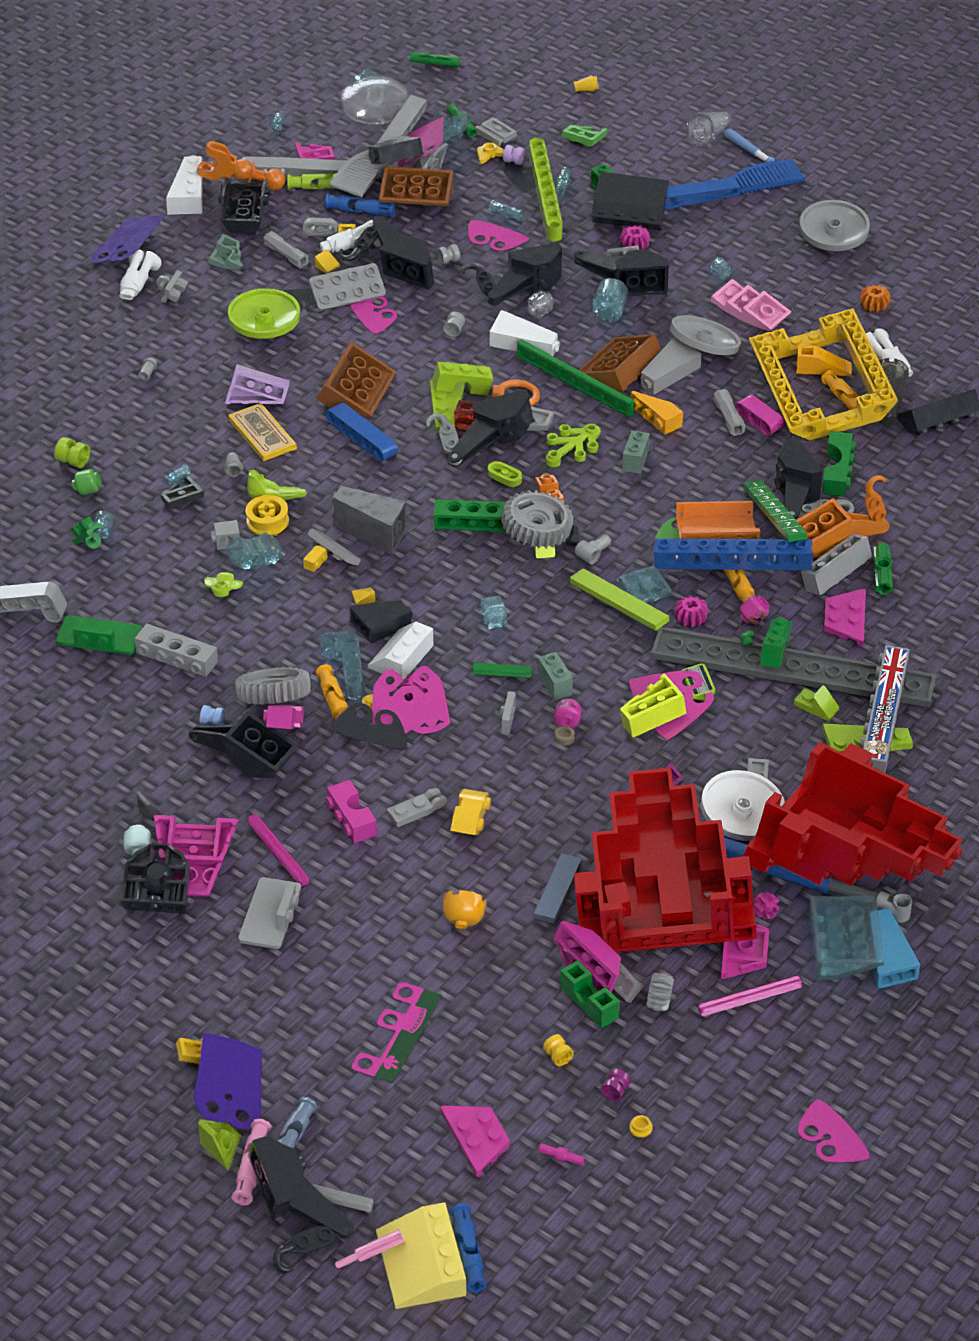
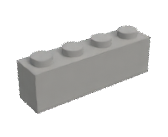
M853 533L814 561L812 570H802L801 574L806 591L816 595L824 594L833 585L838 584L840 580L850 575L856 568L865 564L872 557L868 537Z

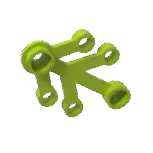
M567 424L561 425L559 427V434L561 436H579L558 437L555 433H549L547 435V444L566 445L557 451H549L546 455V464L549 467H558L561 464V457L573 448H576L574 459L577 462L585 461L586 452L583 450V441L588 440V452L596 453L598 451L596 439H598L601 433L600 428L595 424H588L583 428H570Z

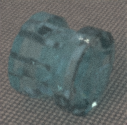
M719 257L711 264V271L717 274L720 279H726L731 275L733 266L726 262L724 258Z

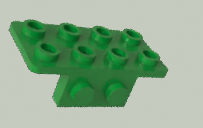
M68 615L64 619L56 642L58 645L131 655L136 649L135 637L142 630V626Z

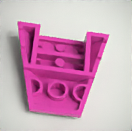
M154 815L158 843L170 844L182 852L190 866L191 875L189 878L188 896H210L238 824V819L217 818L216 825L176 824L175 816ZM159 849L160 859L165 862L166 851ZM173 877L174 880L184 881V879H185V878H174V877Z

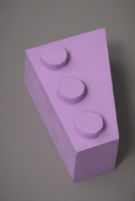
M236 364L225 404H283L290 381Z

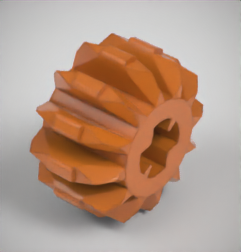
M872 284V286H866L860 294L861 306L864 307V310L869 309L870 312L876 311L878 313L879 310L884 311L890 304V291H887L886 287H881L880 285L875 286Z

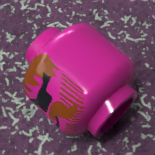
M752 595L740 606L742 613L740 617L747 624L757 625L769 614L768 608L770 606L762 596Z

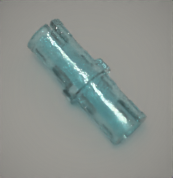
M566 167L561 169L560 176L556 181L555 191L557 197L559 192H561L560 197H564L566 194V189L570 184L569 178L572 173L570 168H568L567 172H565Z
M491 200L488 206L489 211L499 213L505 218L510 217L521 221L524 215L523 210L513 208L507 203L501 204Z

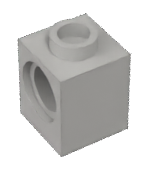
M237 520L214 523V531H211L212 543L216 542L217 550L240 547Z

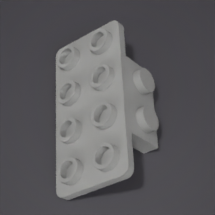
M375 263L311 277L309 280L320 311L383 297L386 294Z
M266 877L260 878L238 937L239 942L273 949L281 948L289 922L291 923L293 920L294 908L297 907L299 902L301 884Z

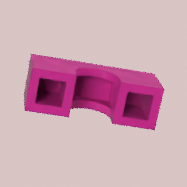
M351 780L327 787L326 804L329 809L332 808L336 821L338 823L341 822L345 835L347 837L350 836L353 843L377 835V820L369 808L355 810L359 808V793Z

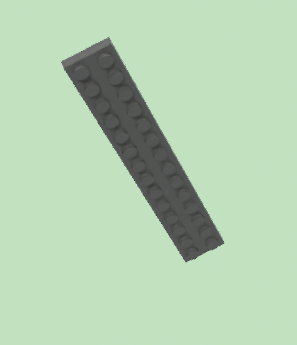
M668 627L659 628L651 652V659L691 666L705 664L708 669L821 688L824 685L827 690L871 697V694L875 695L872 692L874 680L878 681L875 678L877 666L881 667V665L789 648H785L780 669L760 665L763 644L753 642L750 646L748 644L744 646L742 641ZM907 669L900 702L930 708L937 674Z

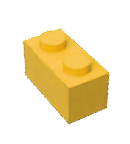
M316 545L303 559L304 568L315 572L327 560V549Z

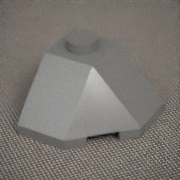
M442 143L434 152L417 159L414 168L440 170L448 144ZM435 146L429 147L425 152L432 150Z

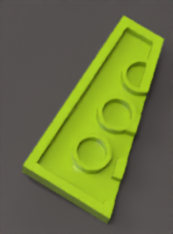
M430 380L433 414L445 415L448 422L456 428L466 382L456 384L453 392L435 391L433 381ZM435 419V431L439 433L441 421Z
M823 724L822 727L827 745L840 752H843L850 743L860 747L862 737H866V735H863L864 726ZM895 728L890 751L912 749L913 741L908 728Z

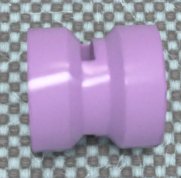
M506 145L503 161H512L515 164L521 165L524 160L525 149Z

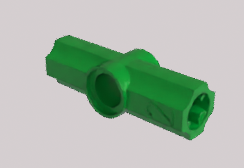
M879 543L873 547L875 591L880 595H887L893 591L892 560L890 547L885 543Z

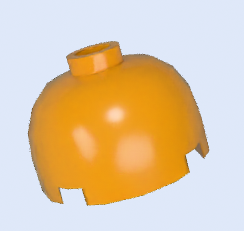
M459 890V894L453 895V891H449L444 895L443 913L446 919L454 924L456 928L467 929L481 921L486 910L487 901L486 899L482 901L483 896L474 892Z

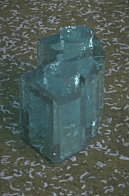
M266 532L252 539L238 537L226 549L232 564L244 569H256L276 563L285 555L278 539Z

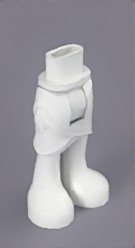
M367 221L353 230L350 228L347 231L336 233L326 238V241L320 243L322 251L328 250L331 253H335V251L338 253L340 249L345 251L354 248L355 241L367 227L373 226V221ZM377 238L374 242V245L376 247H381L379 239Z
M137 250L129 256L130 267L120 283V298L132 300L142 290L148 279L149 270L156 271L160 268L162 261L153 252L147 251L144 256L142 250Z
M879 328L874 331V334L871 332L866 334L877 358L888 371L895 376H899L901 379L910 377L913 374L907 359L900 353L898 346L894 347L892 345L889 335L884 329Z

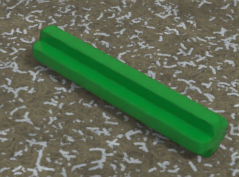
M473 663L472 672L474 675L531 678L532 667Z

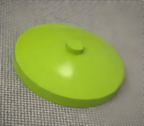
M266 288L255 289L240 294L230 303L228 320L232 328L242 335L259 339L274 338L284 335L296 327L300 320V306L297 300L286 292Z

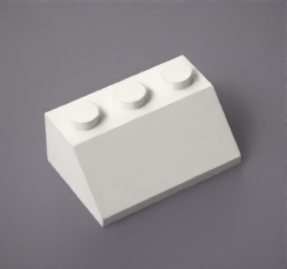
M418 622L400 628L368 664V668L382 674L384 671L392 669L401 675L403 682L407 674H410L433 647V628Z

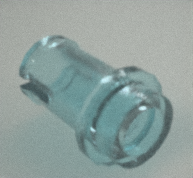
M277 111L274 118L270 121V126L275 131L283 127V120L285 118L283 112Z
M184 464L176 470H170L167 474V480L171 484L179 483L186 475H191V472H189L191 471L190 467Z

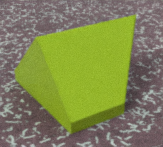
M200 1119L198 1122L200 1144L229 1171L242 1136L229 1123H218Z

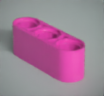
M753 395L743 398L734 405L739 416L766 436L779 431L785 425L784 419L780 414Z

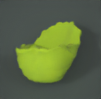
M255 470L248 471L247 492L252 499L262 495H274L283 500L305 497L307 494L305 489L286 486L279 487L274 481L265 479L263 474H259Z

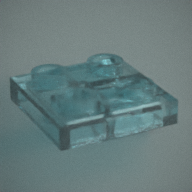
M469 113L444 118L442 143L452 139L457 140L462 136L463 131L471 120Z
M655 565L619 576V583L624 590L645 603L671 596L672 589Z

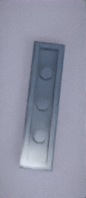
M561 853L534 912V919L555 924L573 884L574 873H577L581 866L582 858Z

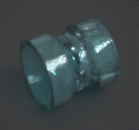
M99 511L95 515L94 524L101 522L103 527L95 533L100 538H106L111 535L114 516L110 512Z

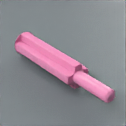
M398 1229L355 1249L354 1254L336 1261L335 1266L339 1269L356 1260L362 1262L403 1243L404 1237Z

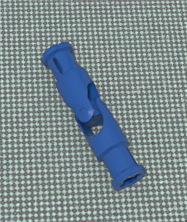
M328 193L325 197V209L336 208L339 211L363 213L365 211L370 215H389L391 218L395 214V203H383L374 199L365 201L363 198L343 195L337 197L331 196ZM353 200H357L355 202L356 210H351L350 203Z
M459 1203L450 1209V1214L455 1222L453 1226L455 1238L467 1279L466 1290L470 1293H478L487 1287V1281L483 1278L482 1274L484 1270L478 1242L475 1241L476 1230L474 1222L470 1217L471 1207L466 1203Z

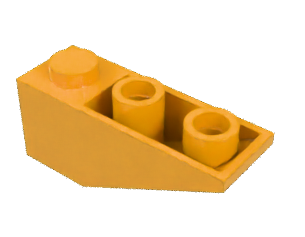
M798 345L796 373L823 375L826 371L833 370L837 376L852 375L851 362L818 346Z
M631 392V399L634 400V410L664 435L682 427L683 411L673 403L639 392Z

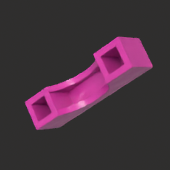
M283 704L268 706V710L264 711L263 721L267 722L266 727L294 729V727H303L304 706Z

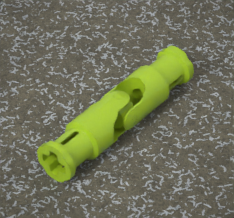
M337 173L328 175L302 174L301 176L287 174L288 190H291V188H302V190L338 189L330 186V182ZM318 178V185L311 181Z

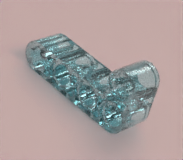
M353 631L324 633L320 637L322 657L325 659H342L345 695L351 700L361 698L363 696V676L358 635Z

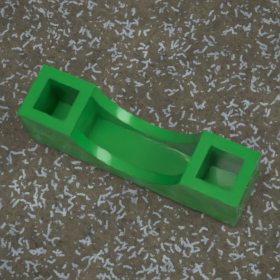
M830 431L827 458L836 461L837 464L825 467L822 494L845 496L846 489H850L851 478L848 477H851L856 443V441H852L853 433Z

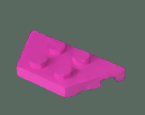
M866 589L826 598L825 632L837 635L844 640L851 638L857 641L858 646L863 647Z
M756 924L757 939L724 942L721 979L766 968L769 940L768 928Z
M440 1107L444 1120L476 1177L480 1176L482 1170L489 1163L492 1164L499 1154L504 1153L510 1147V1140L491 1107Z

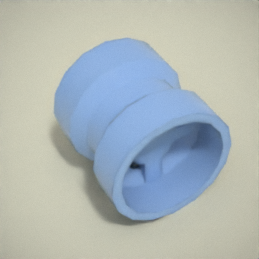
M203 705L200 713V725L224 724L225 708L217 707L212 709L211 706Z

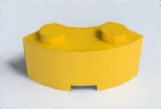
M463 789L459 795V804L455 807L450 831L479 835V831H482L484 827L483 816L486 814V810L490 809L491 798L488 797L489 793Z

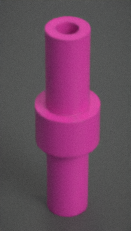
M540 1144V1153L555 1157V1160L563 1163L568 1161L580 1166L584 1165L585 1157L571 1153L563 1147L555 1148L546 1144Z

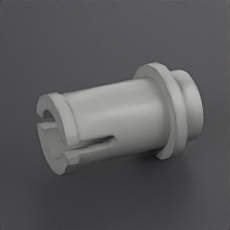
M149 357L143 361V367L138 375L140 379L149 380L151 373L157 368L155 359Z

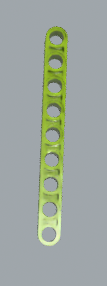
M533 138L529 142V158L545 233L549 241L556 242L562 239V218L547 150L543 139Z

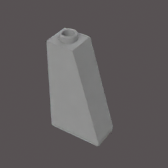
M673 337L641 372V387L655 395L701 367V352Z

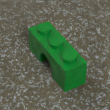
M783 618L772 619L763 642L760 665L780 669L785 648H788L790 644L792 622Z
M578 960L560 971V988L601 1029L619 1019L620 1001L606 987L597 991L592 983V973Z

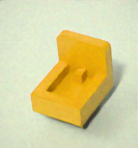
M179 1038L176 1043L179 1061L199 1064L202 1039L197 1041Z

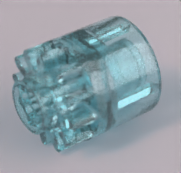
M616 279L603 280L598 286L592 304V312H597L596 317H602V321L608 319L609 322H612V318L618 320V317L622 315L627 299V287Z

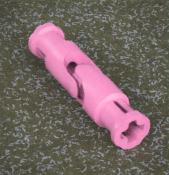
M255 1119L251 1123L252 1132L247 1138L242 1163L236 1179L237 1188L232 1194V1200L240 1205H249L253 1200L252 1191L257 1185V1179L248 1154L252 1140L267 1136L271 1131V1124L264 1119Z

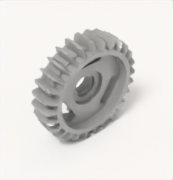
M528 490L527 493L521 491L520 495L515 493L514 497L511 496L506 501L502 512V523L506 533L511 534V538H517V542L522 541L523 545L530 544L531 547L534 545L538 549L544 546L547 549L548 545L554 548L555 544L560 545L561 542H565L569 538L573 526V515L569 506L564 505L563 500L558 501V496L554 498L551 493L546 495L544 491L538 493L536 490L534 493H531ZM533 521L540 522L541 524H534Z
M292 667L254 670L253 672L242 674V676L235 680L237 699L243 703H253L254 705L292 702L307 696L311 688L309 673L306 670Z

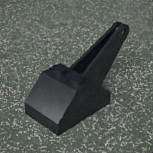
M648 249L629 250L622 257L581 250L574 253L575 264L614 283L613 291L615 297L668 294V259Z
M249 711L235 725H197L189 732V738L193 742L228 754L234 766L251 778H274L295 754L298 747L296 743L274 728L266 727L265 722Z

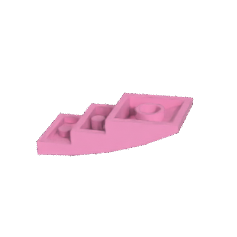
M733 279L713 294L710 299L712 303L737 319L767 331L774 329L791 314L789 309L767 292L758 293L749 285L744 288Z

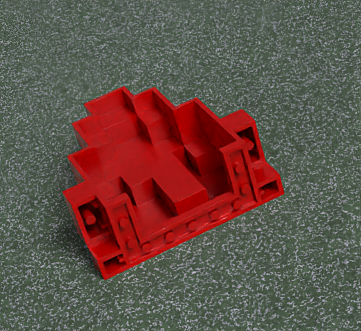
M819 742L810 753L801 785L782 806H779L782 795L774 792L765 802L756 836L746 846L743 857L749 856L750 866L763 873L777 864L818 885H821L825 879L828 880L831 876L850 886L857 879L861 880L864 874L881 881L885 874L889 875L891 872L912 882L917 875H922L924 869L940 877L946 870L950 871L954 861L958 860L962 854L963 849L960 847L963 839L947 832L948 827L945 825L948 817L909 799V784L873 768V763L871 762L873 753L852 743L843 752H840Z
M671 768L629 772L630 790L609 792L613 830L592 832L595 871L574 873L579 926L593 930L616 953L757 939L749 856L727 858L722 820L700 822L695 784L673 786ZM626 882L630 898L631 916H622L621 902L606 903L605 885ZM713 891L712 893H709V894H710L709 897H706L705 894L703 893V892Z

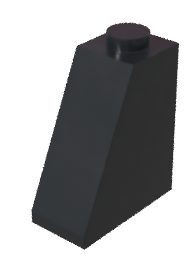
M400 136L368 147L371 164H384L424 154L420 137Z
M401 600L350 606V622L371 644L395 634L400 628L412 623V610Z

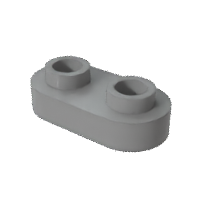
M307 218L303 223V232L308 236L330 237L336 234L338 229L337 222L330 218Z

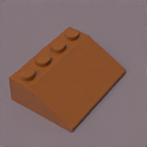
M385 166L379 202L448 206L454 187L453 170Z
M655 334L614 337L584 364L579 371L618 392H623L628 388V385L638 379L641 372L662 349Z
M350 342L316 399L330 408L343 402L359 415L371 418L397 371L353 342Z

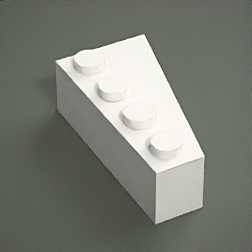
M202 156L184 157L166 197L168 215L202 214L203 177L197 172V167L202 162Z

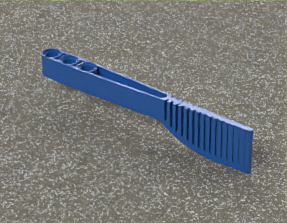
M793 159L761 163L747 167L734 174L731 178L669 186L665 210L740 195V193L744 194V192L749 193V191L751 193L753 190L757 191V189L760 191L762 188L765 190L766 188H775V186L779 187L780 185L804 182L806 179Z

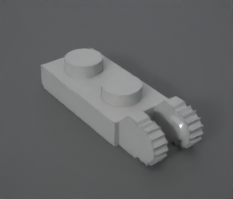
M438 788L429 789L425 794L388 808L387 815L396 827H400L434 813V811L446 805L447 799L444 796H440L441 791Z

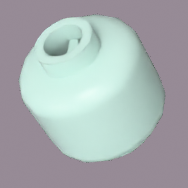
M143 825L130 826L124 832V850L129 855H133L136 850L152 843L151 833Z

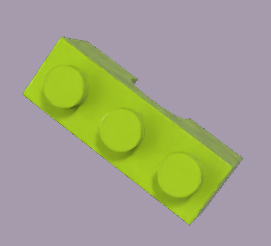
M437 362L432 381L435 391L453 392L456 384L467 382L470 394L488 396L493 375L491 368L486 366Z

